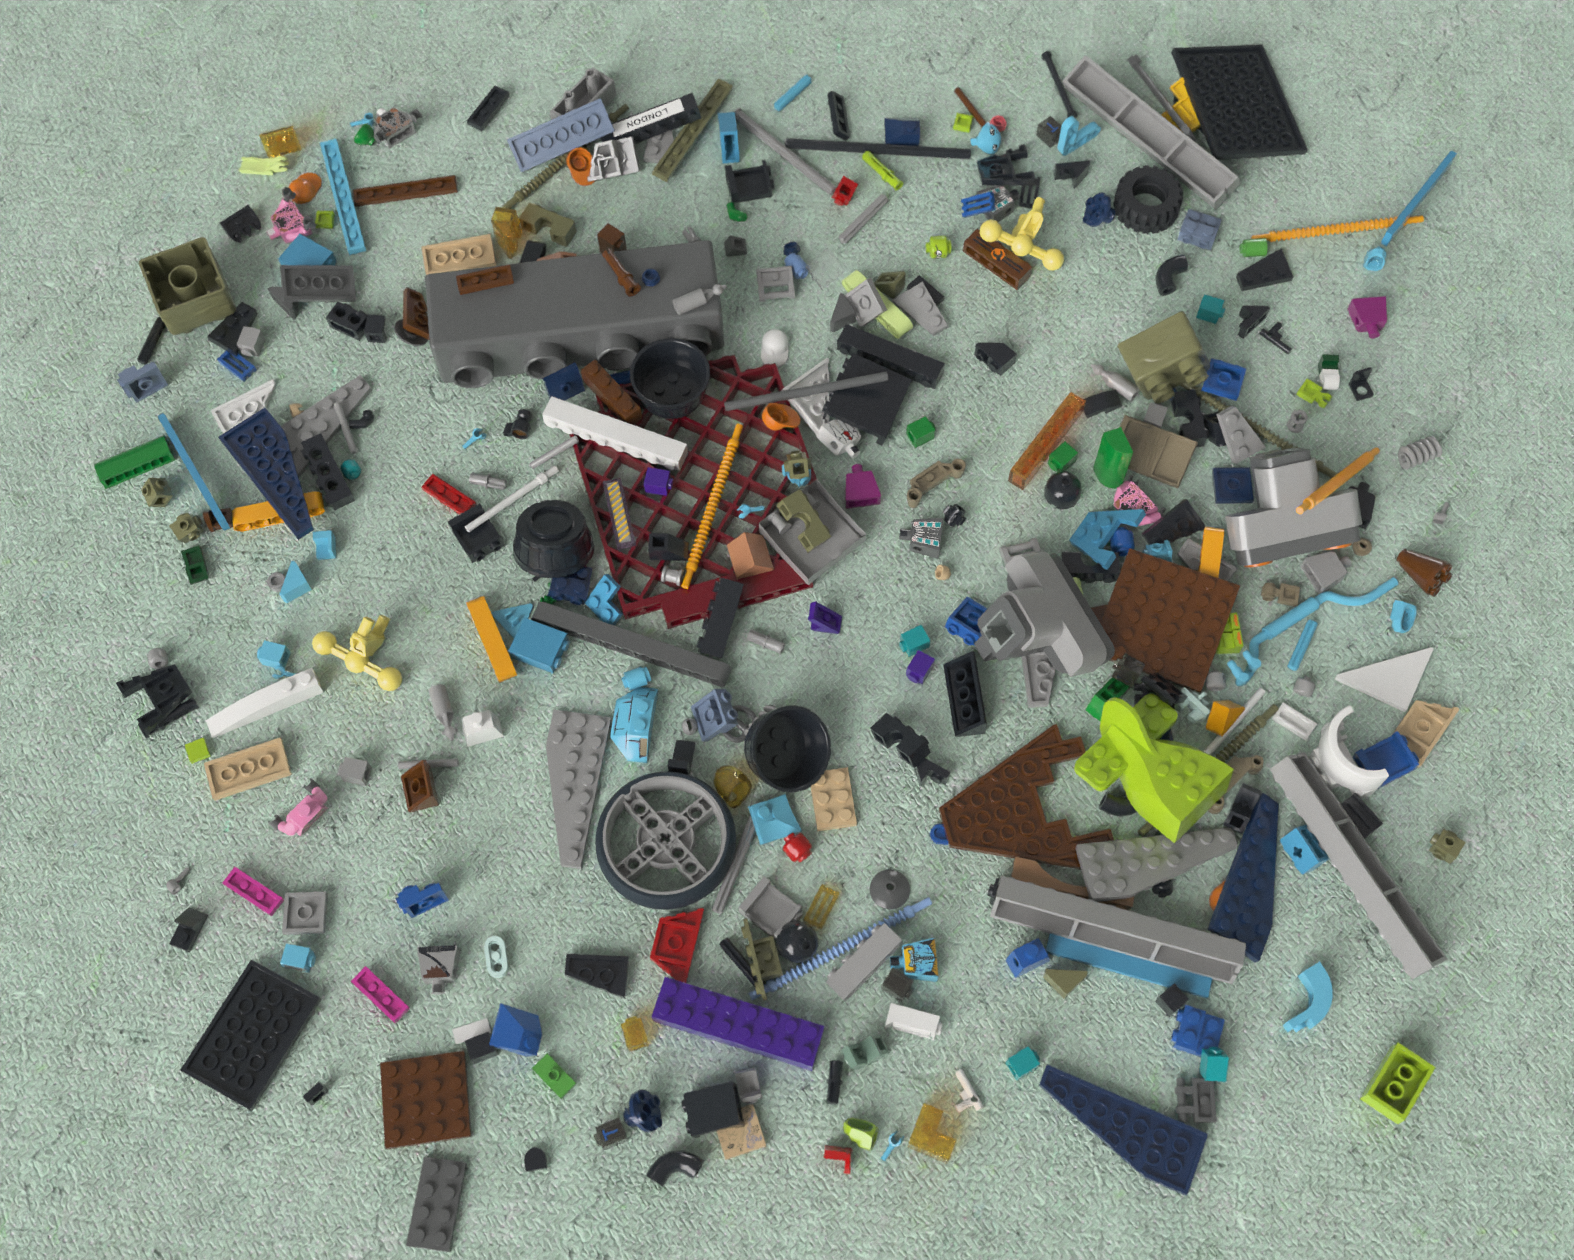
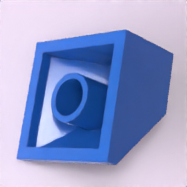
M500 1004L489 1045L525 1057L537 1056L542 1038L539 1016Z

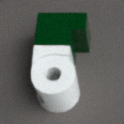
M1322 354L1318 363L1319 381L1323 388L1322 390H1337L1339 387V355Z

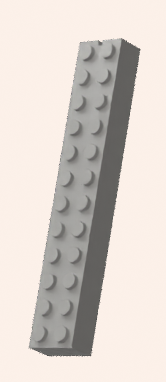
M1086 55L1062 81L1067 91L1164 169L1168 170L1170 174L1172 173L1180 182L1215 210L1226 200V194L1230 195L1240 184L1239 177Z
M1306 753L1287 756L1273 766L1270 770L1273 773L1274 780L1281 785L1287 799L1292 801L1296 807L1297 814L1305 820L1308 830L1318 839L1320 848L1328 854L1331 864L1339 870L1344 883L1352 889L1355 899L1358 903L1362 904L1366 910L1367 917L1375 923L1380 936L1388 942L1393 955L1399 958L1406 974L1414 979L1448 960Z
M1001 876L990 917L1210 977L1229 984H1233L1244 963L1246 943L1239 942L1237 939H1228L1215 933H1207L1193 927L1178 925L1175 922L1163 921L1154 916H1145L1132 910L1127 911L1117 908L1114 905H1105L1092 899H1084L1074 894L1062 893L1053 888H1044L1031 882H1022L1013 877Z

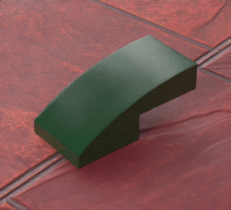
M198 545L181 551L190 585L208 580L209 574L201 546Z

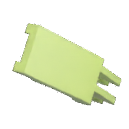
M284 156L266 159L242 157L239 171L247 174L273 175V173L287 171L288 168L280 166H287L289 162L281 161L287 160Z

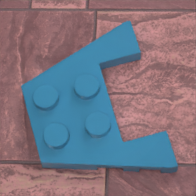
M1143 509L1089 512L1069 540L1074 547L1085 555L1090 556L1093 561L1101 564L1104 569L1108 570L1116 555L1114 552L1104 550L1103 548L1120 524L1138 527L1146 513Z

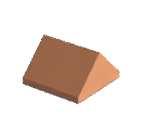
M744 532L727 544L737 579L774 570L763 535Z

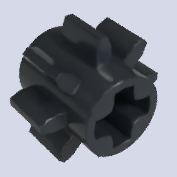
M958 504L953 506L947 505L943 511L945 514L944 521L952 527L962 525L967 519L964 517L966 511Z

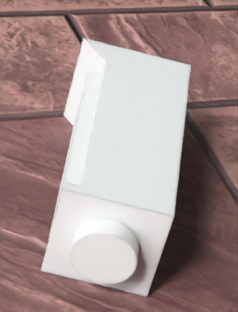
M891 1003L885 1029L893 1026L892 1029L925 1038L931 1036L934 1041L935 1035H940L942 1023L939 1022L940 1016Z

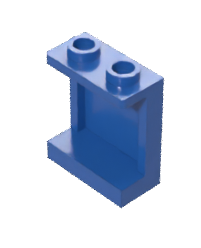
M1398 731L1365 750L1360 749L1356 751L1353 755V759L1359 768L1372 771L1386 769L1389 776L1379 788L1416 770L1419 766L1418 756L1415 752L1410 751L1407 746V739L1404 735H1400Z

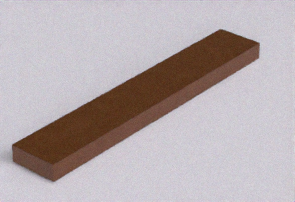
M455 175L353 189L355 207L458 193Z

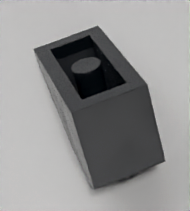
M1219 412L1205 414L1204 426L1208 429L1209 441L1219 447L1226 446L1217 417Z

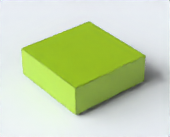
M957 113L953 130L970 133L973 116Z
M316 211V229H333L334 211Z
M204 738L185 744L189 761L192 764L211 757Z

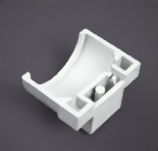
M1351 705L1340 710L1332 721L1325 724L1321 729L1319 746L1311 752L1309 759L1330 789L1343 786L1350 789L1352 794L1356 793L1363 799L1372 795L1388 778L1389 774L1386 769L1372 771L1356 766L1344 743L1348 737L1347 735L1342 736L1340 731L1345 729L1343 719L1354 712Z

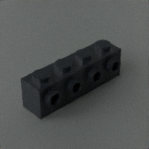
M719 578V581H715L712 592H715L713 600H709L707 610L710 612L708 618H704L702 629H704L703 636H699L696 645L699 648L698 652L723 658L744 584L725 578Z

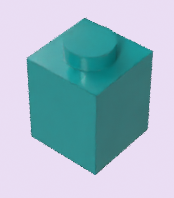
M1204 294L1196 318L1217 324L1218 318H1223L1226 309L1223 308L1225 300Z
M919 625L901 634L899 646L903 652L907 653L908 657H911L918 650L924 651L930 647V639L923 626Z
M1027 1046L1008 1058L1005 1063L1016 1081L1039 1067L1040 1063L1038 1061H1040V1057L1034 1049L1031 1050Z
M1219 1047L1202 1049L1199 1073L1205 1081L1226 1082L1228 1055Z

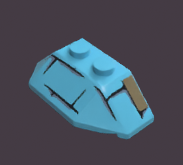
M639 687L616 700L610 738L627 761L647 763L658 689Z

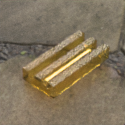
M821 884L803 921L822 930L840 892H835L832 888H827ZM823 891H824V892H826V894H825V896H824V898H823V900H822V902H821V904H820V906H819V908H818L816 914L814 915L813 919L811 920V919H809V918H810L812 912L814 911V909H815V907H816V905H817V903H818V901H819V899H820V897H821V895H822V893H823ZM832 895L833 898L819 924L816 921L818 920L829 896Z

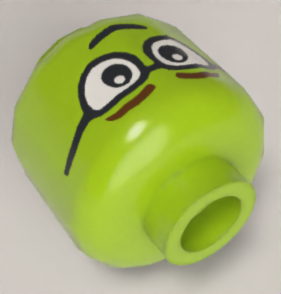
M945 235L931 236L929 242H926V253H929L933 259L946 258L948 254H951V240H948Z

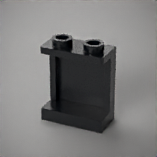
M765 159L762 160L761 166L734 171L732 165H725V177L731 202L740 203L772 197V190L775 189L773 179L769 177L771 176L770 165L766 164Z
M480 503L447 521L450 530L471 563L483 560L486 555L499 551L505 545L503 538L498 534L489 519L471 532L465 529L467 524L485 513Z
M731 1081L683 1093L682 1108L684 1113H687L688 1121L685 1124L687 1133L691 1137L699 1138L700 1135L732 1127L740 1128L745 1126L736 1083Z

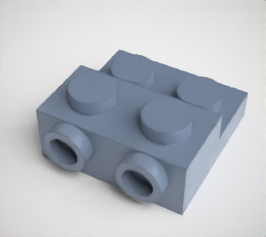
M1188 209L1177 240L1202 249L1211 250L1222 219Z
M154 361L144 365L139 370L134 365L126 368L118 374L120 378L117 379L128 398L133 397L136 403L168 386Z
M714 689L691 706L702 742H708L719 733H726L738 725L736 719L738 713L732 708L730 702L732 696L726 689Z

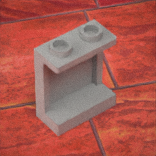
M765 876L738 907L740 914L768 936H773L775 941L777 935H780L783 925L790 921H799L803 916L802 905H797L777 890Z

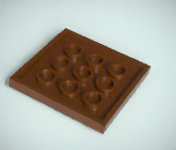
M465 1051L380 1063L384 1143L386 1150L472 1137Z

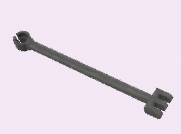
M1137 54L1130 56L1127 60L1133 69L1138 73L1180 130L1195 142L1196 138L1189 127L1183 122L1140 66L1142 61Z

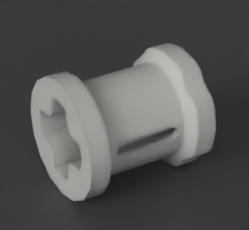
M1303 410L1292 412L1291 418L1287 422V428L1291 432L1298 433L1303 430L1304 424L1308 419L1306 412Z
M665 565L661 575V582L669 581L680 586L683 581L684 570L671 569Z

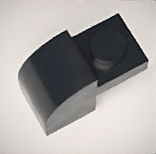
M1242 783L1230 806L1224 826L1243 833L1262 791Z

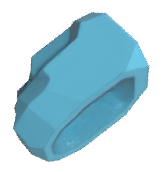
M1379 246L1367 251L1363 267L1371 271L1381 270L1387 256L1385 249Z
M1395 600L1390 616L1392 628L1395 632L1406 633L1413 626L1417 607Z

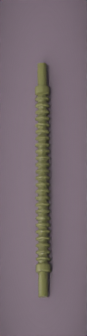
M626 104L608 115L611 123L618 121V118L629 110ZM591 142L581 146V148L587 147ZM570 151L562 154V156L560 155L559 159L556 158L555 162L552 161V165L549 164L548 167H545V171L542 170L541 173H538V177L534 176V179L530 180L531 183L527 182V185L523 186L524 188L516 191L514 196L502 206L503 210L507 212L517 202H522L525 197H528V194H531V190L535 191V188L539 187L538 185H542V182L546 181L545 179H549V176L553 175L552 173L560 170L559 167L562 168L563 164H567L566 159Z
M1186 382L1179 385L1186 390H1196V394L1201 398V401L1204 400L1205 404L1209 403L1210 407L1214 406V409H1219L1218 412L1230 407V405L1226 406L1225 402L1221 403V400H1216L1217 397L1213 398L1212 394L1208 395V392L1201 391V387H1189ZM1248 416L1244 417L1253 431L1259 434V437L1263 436L1264 440L1268 439V442L1271 441L1272 445L1276 444L1277 448L1281 447V450L1298 448L1297 446L1293 447V444H1288L1289 441L1285 442L1284 438L1280 439L1279 435L1275 436L1274 432L1270 433L1271 430L1267 431L1266 427L1262 428L1261 424L1257 425V421L1252 422L1253 419L1249 420ZM1316 461L1317 472L1320 471L1329 478H1333L1337 474L1324 466L1322 461Z
M1273 704L1261 716L1258 715L1254 722H1250V725H1247L1246 729L1239 733V736H1235V740L1232 739L1231 743L1227 744V747L1220 750V754H1216V758L1226 763L1225 760H1229V756L1232 757L1233 753L1237 752V749H1241V746H1244L1245 742L1252 738V735H1256V731L1259 732L1260 728L1267 724L1266 721L1279 708ZM1147 822L1138 830V833L1144 837L1154 826Z

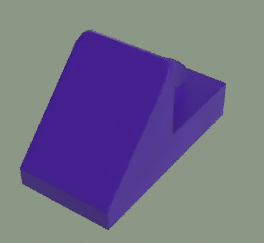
M815 601L810 604L808 621L811 622V630L839 634L842 615Z

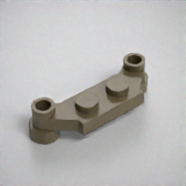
M959 458L954 459L951 463L937 461L910 480L911 489L907 492L909 507H918L924 494L949 477L961 478L966 468L965 461Z
M1259 755L1245 758L1234 756L1227 763L1234 771L1227 792L1217 801L1218 804L1215 803L1208 810L1211 814H1219L1222 811L1224 796L1247 772L1252 775L1260 773L1263 768V758Z

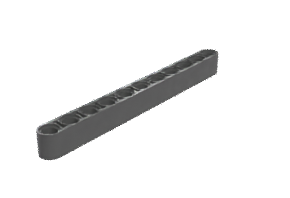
M538 602L531 618L532 621L565 632L569 636L716 686L725 687L732 667L724 662L545 602Z

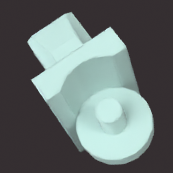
M1184 687L1181 692L1188 697L1183 703H1175V708L1181 712L1184 708L1188 707L1192 712L1188 714L1187 718L1192 724H1196L1201 720L1205 721L1211 712L1206 708L1209 703L1204 699L1207 693L1204 691L1199 695L1195 690L1190 693Z

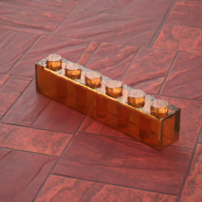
M1072 392L1068 394L1012 467L1008 482L1021 490L1026 488L1049 455L1055 450L1083 413L1086 403L1084 399Z

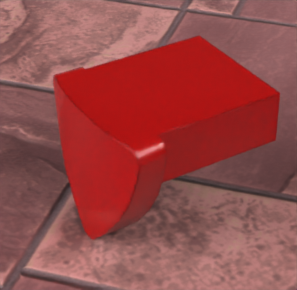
M825 1145L824 1159L845 1161L844 1174H850L852 1148Z

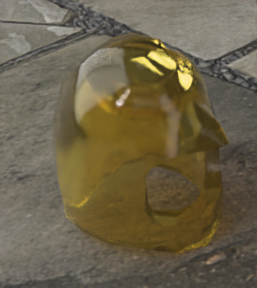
M721 766L717 769L713 778V784L717 793L733 809L739 807L751 792L752 785L747 775L733 766ZM731 792H734L737 795V797L734 800L730 801V794Z

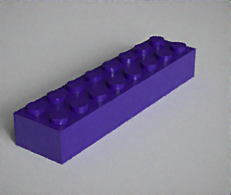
M668 977L664 978L651 1016L653 1022L813 1071L825 1030L823 1025Z

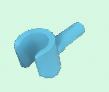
M366 113L364 119L350 122L351 127L365 123L373 126V114Z
M474 429L472 432L473 436L462 445L463 448L466 449L477 439H485L487 434L482 433L479 436V432L482 429Z
M743 504L737 509V511L741 510L744 512L739 515V518L743 519L752 512L763 511L764 506L749 507L747 504Z
M277 666L274 669L279 670L281 675L273 674L272 677L280 679L283 676L290 677L296 673L285 671L282 666Z
M897 1131L889 1136L888 1148L881 1157L884 1161H886L895 1146H899L905 1139L902 1136L899 1141H896L895 1134Z

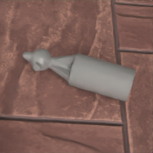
M715 284L712 289L699 288L673 299L675 310L678 315L700 307L706 304L714 294H722L727 286Z
M1091 364L1094 374L1101 375L1108 387L1116 390L1118 394L1130 402L1134 400L1140 391L1138 386L1117 372L1105 371L1104 367L1100 364Z
M443 684L432 686L428 692L436 719L445 727L441 733L453 741L455 732H458V729L451 726L454 713L446 687Z

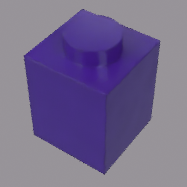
M648 467L644 481L645 492L667 496L668 490L673 487V478L670 476V471Z
M918 650L906 669V676H908L910 681L923 685L934 667L935 659Z

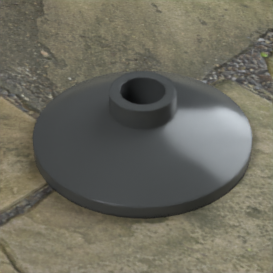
M403 319L395 323L394 331L403 342L412 346H423L428 342V339L404 329Z
M883 870L877 873L870 883V896L874 903L881 908L888 910L897 909L904 905L909 898V882L902 873L896 870ZM889 884L894 887L891 891L886 888Z

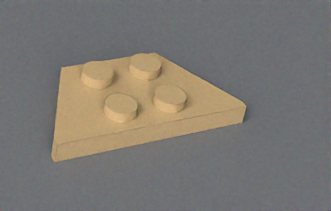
M1419 700L1413 703L1394 732L1398 731L1400 735H1404L1408 741V748L1418 756L1419 766L1417 768L1423 764L1459 711V708L1441 707V704H1428Z

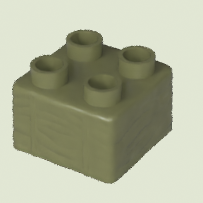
M205 237L194 239L139 261L140 269L157 313L171 334L190 333L195 328L207 323L224 320L236 311V306L226 280Z
M1184 311L1170 316L1117 345L1139 390L1147 400L1153 399L1154 403L1160 404L1171 399L1175 394L1173 388L1185 382L1189 387L1201 384L1209 377L1206 372L1210 369L1209 360Z

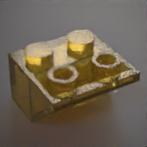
M294 123L263 131L259 134L268 158L302 150Z
M495 207L491 219L495 238L506 256L512 259L518 249V239L522 237L520 218L514 209Z

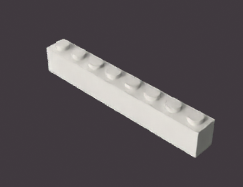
M552 396L542 414L544 423L551 428L556 427L568 434L579 435L582 439L596 441L599 445L613 447L616 451L630 453L633 457L647 459L650 463L664 465L669 470L675 469L680 471L688 454L686 443Z

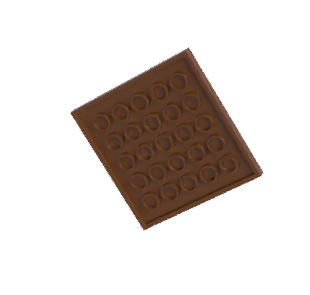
M1129 548L1100 623L1115 649L1114 655L1109 661L1149 675L1150 673H1159L1171 683L1201 693L1240 585Z

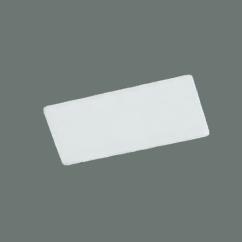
M487 1018L452 1030L456 1044L486 1032L491 1033Z

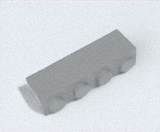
M885 923L882 926L878 924L871 931L872 936L868 940L863 939L856 947L858 950L853 955L848 954L842 960L843 965L838 970L835 968L828 974L826 983L845 1002L903 944V941Z

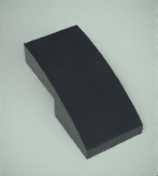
M1116 390L1102 392L1080 400L1087 419L1103 411L1107 414L1122 407Z

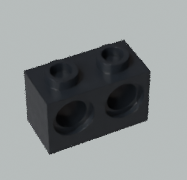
M337 301L326 316V319L331 328L360 341L364 336L368 315L361 310L353 309L349 304H342Z

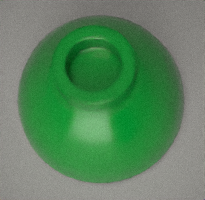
M368 123L363 124L354 137V143L362 146H372L376 141L373 128Z

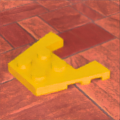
M1180 78L1170 86L1171 92L1179 100L1172 107L1193 133L1200 127V123L1185 89L1184 79ZM1167 111L1161 114V116L1180 130Z

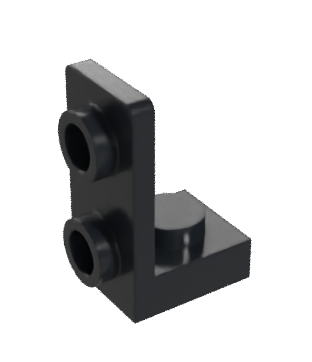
M676 740L673 758L668 760L667 767L669 772L690 775L696 746L695 742Z

